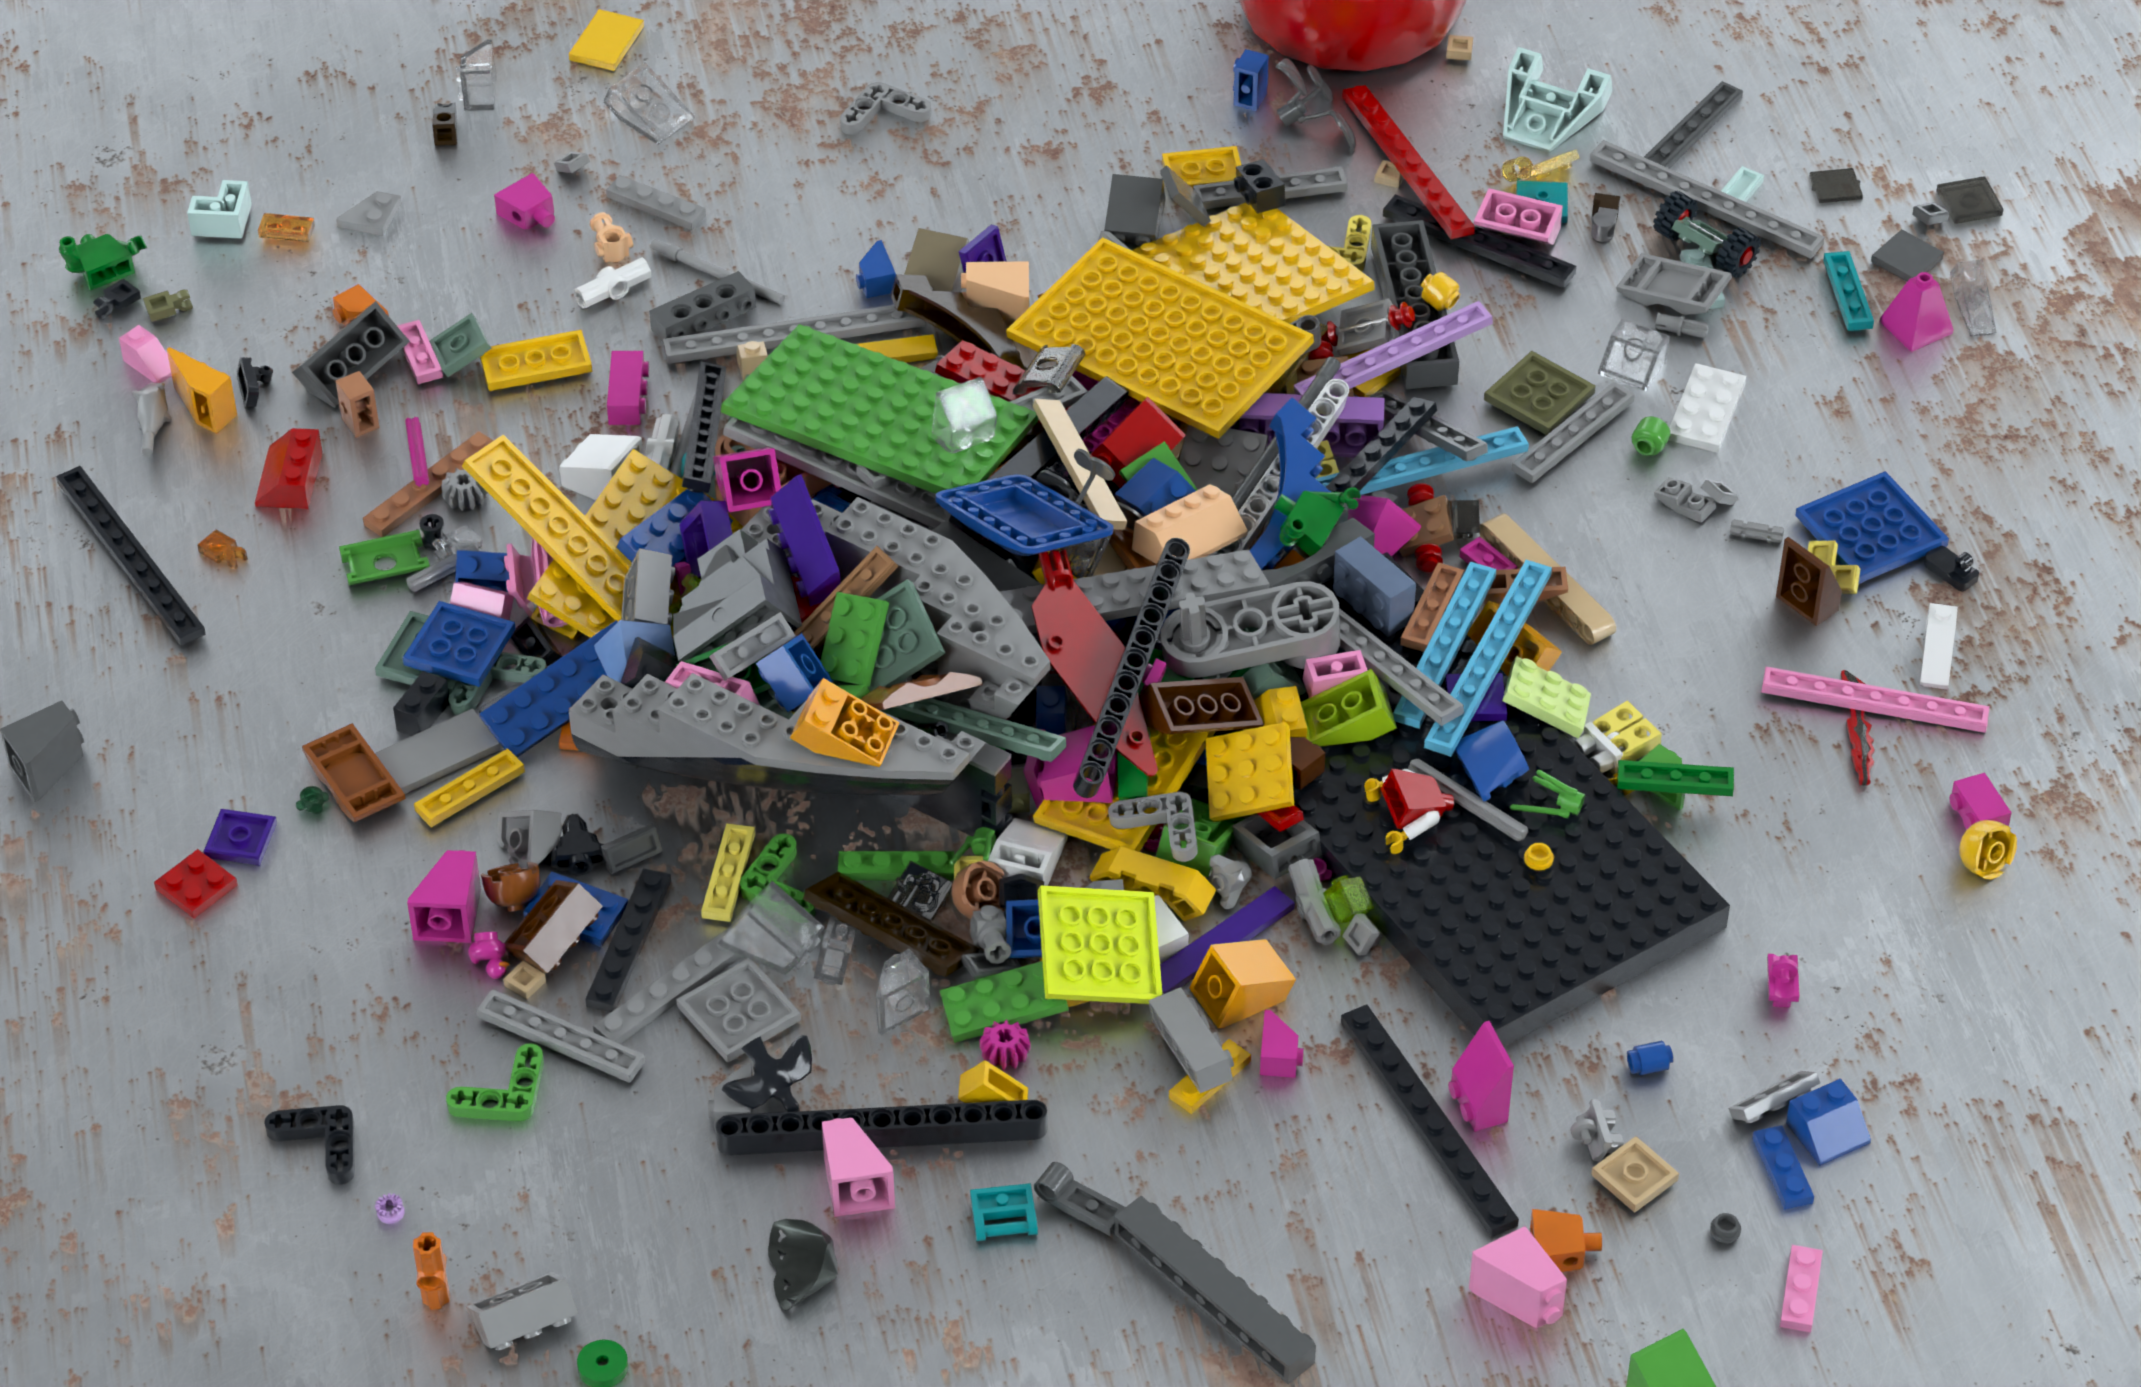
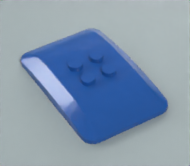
M1008 475L936 493V502L971 530L1016 555L1030 556L1102 539L1112 535L1114 530L1111 523L1026 475Z

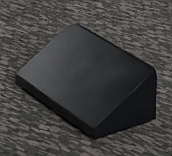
M529 616L516 627L511 636V639L523 655L542 658L547 666L563 657L540 624Z

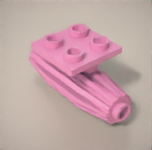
M533 537L531 557L520 555L512 543L506 545L507 555L504 556L505 567L510 577L506 581L508 593L510 596L515 597L518 607L523 608L529 617L534 612L533 602L528 600L527 597L553 561V558ZM539 607L544 625L546 624V626L554 628L567 625L564 621Z

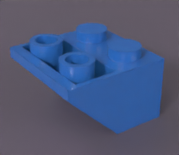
M457 550L455 583L467 582L508 592L506 581L510 577L504 563V556L507 553Z

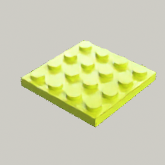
M1042 885L1037 891L1045 999L1149 1004L1148 1000L1162 995L1154 892Z

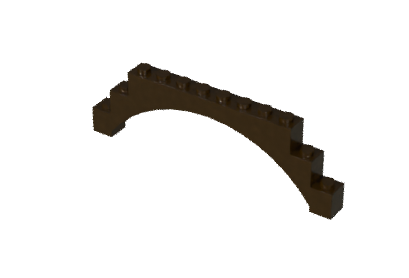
M896 274L890 296L897 311H904L924 320L955 339L958 343L962 340L972 343L976 347L995 354L999 358L1027 371L1013 340L1007 338L1006 322L998 309L971 308L969 303H966L962 292L933 291V287L930 286L926 275ZM1037 422L999 467L1013 458L1044 431L1043 425Z

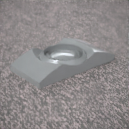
M1641 253L1616 286L1617 292L1644 306L1661 304L1669 306L1683 315L1700 314L1710 309L1731 280L1732 275L1729 272Z

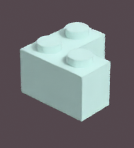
M222 180L218 197L192 196L187 212L191 236L242 238L252 205L248 181Z

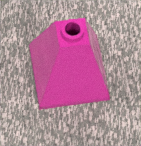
M1927 272L1919 273L1917 276L1909 279L1879 320L1911 352L1953 334L1954 331L1940 285Z
M1361 496L1359 499L1353 498L1358 502L1356 509L1348 508V520L1354 518L1375 533L1374 548L1381 554L1388 552L1392 556L1421 528L1419 523L1389 498Z

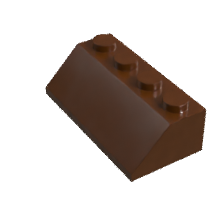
M1244 677L1150 683L1139 696L1146 726L1168 735L1251 729L1264 725Z

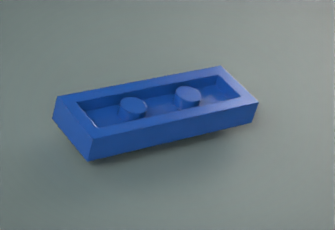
M1783 1126L1754 1131L1752 1139L1784 1210L1813 1204L1815 1196Z

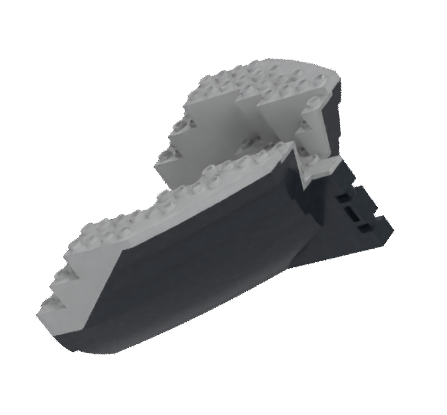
M857 497L841 513L812 499L839 568L841 582L876 546L884 551L898 567L869 598L877 599L907 579L913 582L945 651V654L912 674L913 680H916L921 675H942L949 672L980 677L983 685L932 697V699L1007 720L1050 670V660L1022 619L988 577L952 540ZM771 505L762 507L741 529L758 541V544L766 538L774 544H778L777 534L781 532L778 524L773 526L768 514V509L772 508ZM694 673L679 688L649 674H646L633 689L602 675L569 709L571 735L579 751L625 764L703 780L769 789L833 794L887 795L970 836H974L978 828H990L995 831L996 840L1012 822V815L1008 813L1012 808V785L1007 783L1012 777L1011 754L963 731L958 735L950 732L942 733L941 735H947L946 738L939 735L935 737L910 725L917 724L913 721L884 713L900 723L881 766H871L818 754L790 739L806 701L790 719H787Z

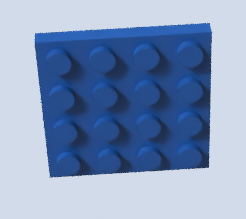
M1886 471L1796 508L1795 516L1818 541L1837 542L1836 561L1840 565L1859 566L1860 576L1858 584L1919 559L1939 546L1947 547L1949 538Z

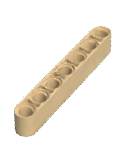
M1505 513L1480 524L1478 527L1480 537L1517 565V569H1521L1526 559L1549 567H1561ZM1568 573V593L1543 600L1588 645H1593L1616 632V624L1612 616Z

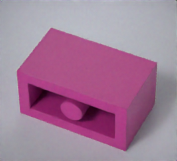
M1985 772L1954 781L1949 800L1952 808L1958 811L1962 817L1966 829L1982 820H1993L2009 826L2012 812Z

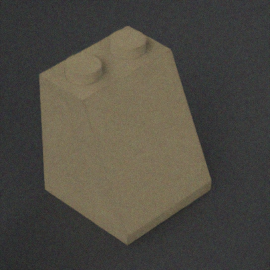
M918 228L904 275H926L930 286L933 287V291L961 292V273L964 272L958 251L969 243L968 238Z

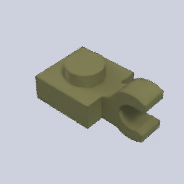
M187 289L180 290L172 295L167 290L143 298L151 322L175 315V309L188 311L193 308Z

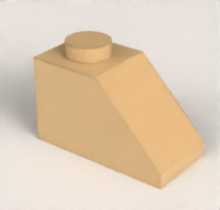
M750 341L737 346L736 358L743 381L747 374L750 375L768 357L764 341Z

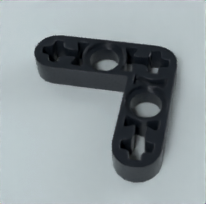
M335 1105L278 1110L267 1115L264 1124L267 1136L271 1140L289 1141L325 1137V1166L328 1179L332 1183L339 1185L346 1184L352 1180L355 1174V1136L353 1114L349 1107ZM339 1118H343V1129H337L336 1123ZM307 1119L317 1120V1124L310 1128L301 1125ZM292 1122L296 1123V1127L292 1128ZM283 1123L281 1128H276L277 1124ZM339 1140L348 1142V1145L342 1149L332 1147ZM337 1160H343L344 1167L340 1172H337Z

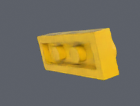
M1231 1039L1222 1044L1223 1051L1228 1050L1234 1062V1066L1231 1067L1233 1078L1251 1062V1054ZM1187 1074L1169 1090V1099L1192 1114L1226 1083L1199 1093Z

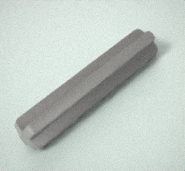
M470 545L462 549L480 551L476 545ZM457 553L409 576L406 581L410 590L416 592L456 571Z

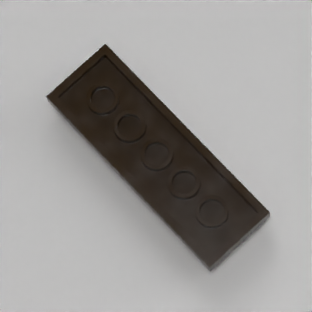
M836 872L805 889L803 899L813 904L816 909L826 911L835 916L840 922L857 928L862 934L884 943L887 948L897 950L906 955L911 961L928 967L937 975L946 977L964 966L961 958L962 955L979 953L980 948L840 872Z

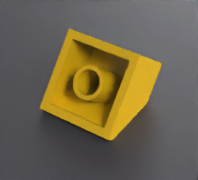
M1296 686L1268 689L1254 700L1264 723L1263 726L1286 722L1290 727V737H1305L1307 739V726Z

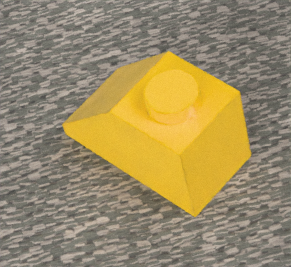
M984 1060L960 1075L958 1099L964 1103L1027 1100L1028 1087Z

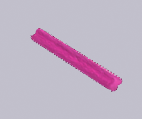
M414 416L412 419L407 417L405 424L413 479L415 484L420 487L422 484H429L422 428L418 417Z

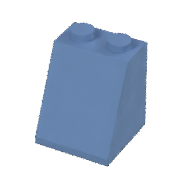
M619 620L594 645L607 676L621 683L636 637L675 656L670 625Z

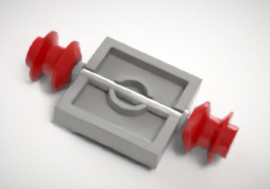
M1389 298L1341 310L1340 327H1337L1332 321H1328L1325 328L1320 324L1321 340L1331 343L1334 347L1337 346V351L1341 356L1376 348L1389 342L1391 326L1397 331L1401 329L1402 324L1410 328L1415 320V313L1413 308L1408 306L1406 302H1402L1398 309Z

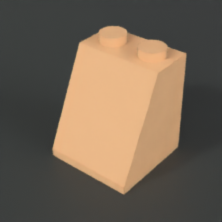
M1029 261L966 262V273H961V289H966V292H962L966 303H969L971 308L998 309L1008 329L1029 308Z

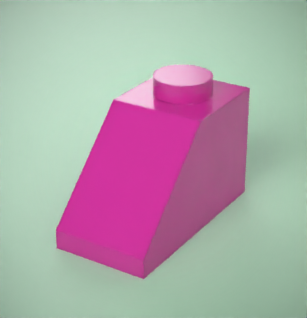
M1265 1010L1260 1075L1296 1078L1297 1066H1303L1304 1048H1298L1299 1036L1271 1010Z

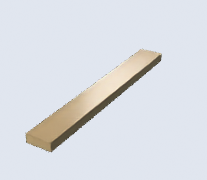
M1035 399L1033 409L1079 493H1081L1091 471L1077 464L1074 453L1077 449H1083L1087 452L1088 450L1060 400ZM1096 475L1083 498L1090 512L1111 523L1114 529H1125L1127 520L1105 480Z

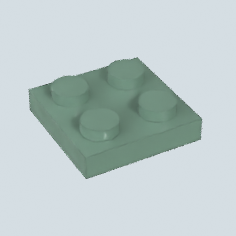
M470 313L429 341L440 367L447 377L460 371L464 366L491 349L473 313Z

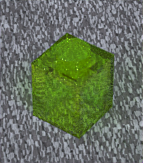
M1341 876L1331 882L1332 886L1323 892L1337 924L1351 922L1355 914H1367L1374 909L1361 877L1349 879L1348 876Z

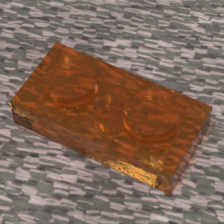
M264 213L258 228L259 238L309 242L315 227V221L311 217Z

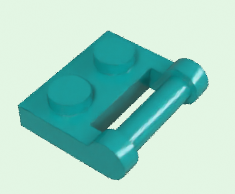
M1031 1183L970 1190L976 1241H985L986 1237L1028 1233V1236L1038 1235ZM1026 1216V1221L984 1225L985 1220Z

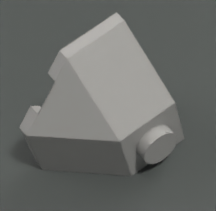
M542 810L499 812L498 842L502 849H507L511 856L509 859L510 864L518 863L521 868H528L527 862L539 864L560 841L562 813Z

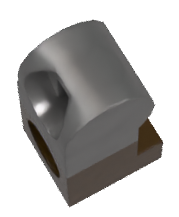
M1595 193L1591 236L1596 241L1607 242L1613 238L1619 214L1620 196Z

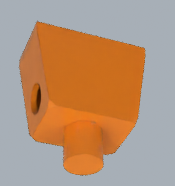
M1532 1209L1530 1233L1561 1272L1583 1268L1585 1251H1602V1233H1584L1583 1219L1580 1215Z

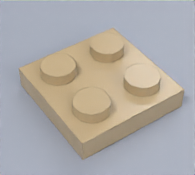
M1637 1136L1592 1168L1591 1174L1634 1213L1676 1183L1679 1178V1173Z

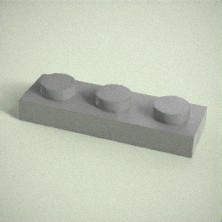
M779 612L709 657L724 681L787 643L796 635L782 613Z
M1800 1071L1728 1109L1732 1119L1752 1123L1760 1120L1763 1117L1762 1113L1768 1110L1781 1109L1787 1105V1100L1811 1092V1088L1820 1084L1817 1072Z

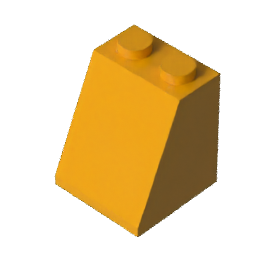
M1266 939L1213 944L1208 949L1189 989L1217 1028L1220 1029L1284 1002L1296 978Z

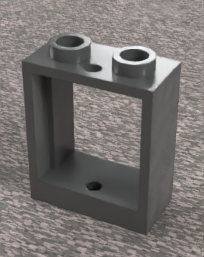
M1257 813L1232 825L1235 848L1275 880L1289 873V865L1299 860L1315 859L1322 855L1319 832L1304 820L1285 829L1293 837L1273 848L1268 847L1259 839L1277 829Z

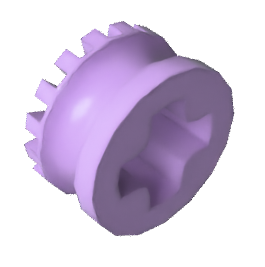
M388 1193L387 1196L384 1194L382 1198H378L375 1209L379 1220L386 1224H393L403 1218L405 1209L402 1199L398 1195ZM393 1205L392 1213L386 1211L387 1206Z

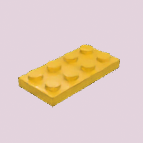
M582 330L494 345L480 357L489 391L593 372Z

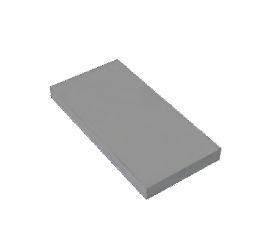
M472 708L384 748L375 754L404 794L499 751L500 743Z

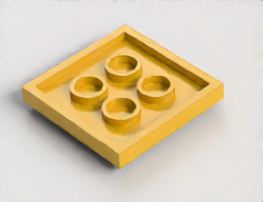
M1286 722L1205 739L1209 816L1212 821L1216 822L1294 806L1290 727Z

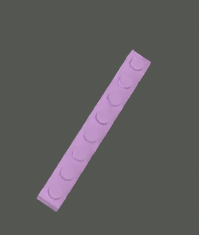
M1477 301L1341 363V367L1333 379L1345 381L1349 389L1493 324L1492 315L1480 301ZM1316 375L1294 384V392L1304 395Z

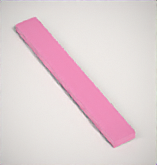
M1771 667L1765 668L1761 693L1984 733H1986L1989 706Z

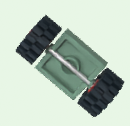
M1678 190L1670 193L1669 197L1664 199V204H1660V210L1656 211L1655 215L1657 217L1653 221L1655 223L1653 225L1655 231L1672 241H1677L1680 238L1688 243L1695 242L1700 245L1699 250L1706 254L1713 255V253H1718L1719 255L1716 257V260H1718L1716 262L1717 267L1724 272L1731 273L1735 278L1742 277V273H1747V268L1753 266L1751 263L1756 261V254L1760 252L1761 239L1741 227L1734 229L1732 234L1729 233L1726 236L1700 220H1693V217L1697 216L1695 211L1698 210V203Z

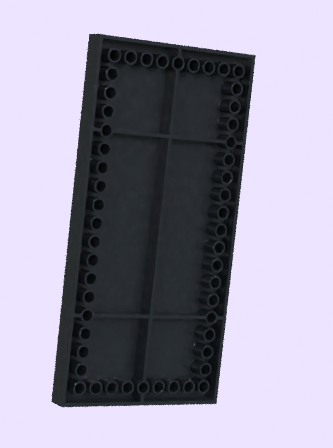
M1388 552L1382 554L1416 583L1415 610L1424 592L1423 588ZM1334 578L1322 583V585L1334 593L1339 602V609L1415 668L1417 667L1424 652L1400 645L1401 636L1406 627L1387 637L1382 631L1376 629L1362 614L1357 613L1346 600L1337 596L1333 590ZM1466 635L1447 674H1462L1478 645L1468 635ZM1339 646L1336 654L1345 653L1347 651H1345L1343 648ZM1294 667L1303 682L1304 669ZM1499 669L1497 673L1503 674V683L1505 691L1508 676L1501 669ZM1378 677L1386 689L1392 713H1394L1402 695ZM1445 677V679H1444V681H1443V683H1442V685H1441V688L1446 691V682H1445L1446 677ZM1307 692L1299 696L1300 702L1309 699ZM1506 703L1507 721L1504 722L1515 738L1529 770L1514 779L1508 786L1496 787L1490 792L1491 798L1487 802L1528 828L1525 839L1521 841H1516L1454 802L1453 809L1451 811H1444L1435 826L1412 840H1409V838L1404 840L1403 850L1400 853H1391L1390 847L1395 842L1386 845L1387 833L1390 831L1401 833L1404 830L1397 829L1383 794L1377 801L1370 802L1367 800L1364 785L1368 779L1374 778L1380 782L1382 777L1389 775L1392 769H1408L1413 759H1420L1479 796L1455 752L1450 757L1424 748L1425 739L1435 723L1428 715H1426L1420 729L1395 721L1396 729L1373 740L1320 746L1325 752L1324 772L1301 790L1293 785L1294 805L1303 812L1304 821L1316 829L1320 835L1322 855L1317 858L1325 861L1327 869L1332 871V878L1474 1035L1484 1022L1490 1021L1503 1047L1727 928L1730 904L1561 730ZM1470 721L1462 738L1500 721ZM1243 729L1215 731L1213 737L1243 731ZM1537 770H1541L1567 786L1585 794L1579 814L1574 815L1570 813L1568 819L1559 815L1511 810L1510 806L1515 804L1555 809L1561 808V806L1556 805L1558 793L1533 781V776L1540 777L1536 773ZM1543 843L1550 847L1554 859L1553 864L1548 869L1534 870L1526 865L1524 854L1532 844Z

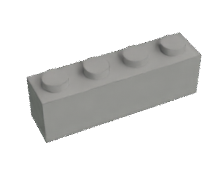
M1180 987L1148 1000L1153 1023L1199 1093L1233 1080L1231 1067L1234 1066L1232 1056L1228 1050L1223 1051L1218 1034L1216 1032L1211 1033L1207 1018L1204 1014L1199 1015L1197 1005L1192 996L1187 997Z

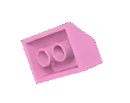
M1489 188L1474 219V225L1553 245L1561 228L1563 206Z

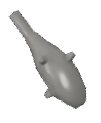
M163 382L149 383L140 391L132 392V395L138 401L137 417L140 424L139 429L143 432L142 454L147 457L153 453V442L158 430L165 421H171V417L167 413L168 407L165 396V384Z

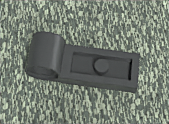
M1052 1162L1034 1184V1190L1041 1199L1109 1236L1114 1231V1216L1125 1208V1206L1075 1181L1072 1172L1059 1162Z

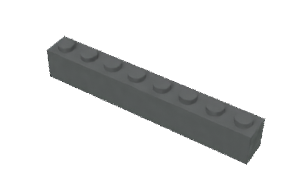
M1140 1196L1114 1216V1234L1285 1383L1290 1384L1315 1363L1316 1345L1313 1339L1308 1334L1301 1333L1294 1327L1286 1315H1280L1273 1309L1265 1297L1262 1295L1258 1296L1252 1291L1243 1278L1236 1277L1219 1258H1214L1198 1240H1193L1176 1221H1171L1162 1214V1211L1155 1203H1150L1143 1196Z

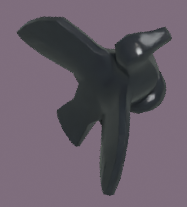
M807 1035L799 1036L781 1059H775L767 1053L761 1036L744 1045L741 1049L754 1062V1076L730 1081L723 1085L722 1091L740 1105L751 1109L764 1105L773 1097L783 1105L786 1112L800 1111V1106L792 1095L791 1085L803 1080L812 1070V1053Z

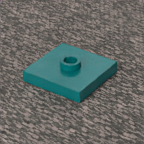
M1517 181L1516 195L1563 206L1561 223L1568 222V183Z

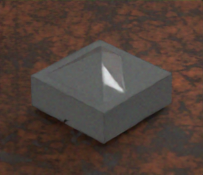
M1934 202L1913 207L1912 215L1927 225L1948 221L1949 212Z

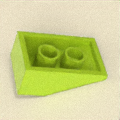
M1372 669L1301 702L1307 726V739L1319 746L1369 741L1397 728L1386 689Z

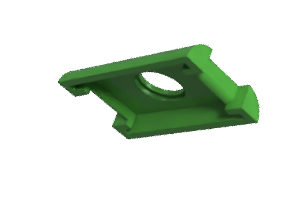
M420 530L339 546L342 563L348 562L351 573L346 574L348 585L351 586L412 573L429 567L428 558H421L418 547L423 546ZM389 557L396 561V565L389 570L375 568L376 561L381 558Z

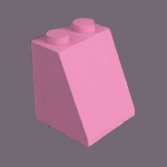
M836 1118L830 1121H823L824 1160L834 1217L895 1209L892 1165L853 1118Z
M1525 1226L1472 1252L1469 1289L1472 1293L1536 1329L1545 1324H1553L1563 1316L1567 1279Z

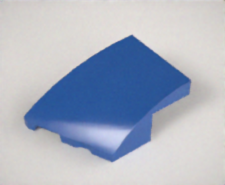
M1504 721L1461 738L1454 750L1483 802L1491 798L1490 792L1496 787L1508 786L1514 779L1529 770L1515 738Z

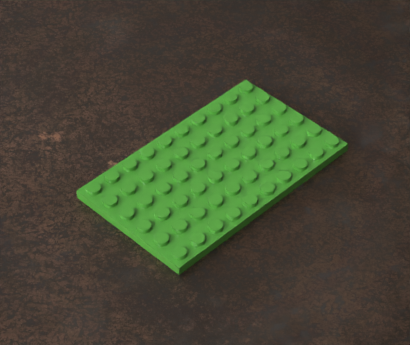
M801 324L771 352L721 405V413L935 494L943 490L986 481L1038 422L1036 412L1024 406L1013 404L1000 397L986 394L976 388H970L954 380L943 378L930 371L916 368L903 361L892 359L881 353L873 352L857 344L846 342L833 335L822 333Z

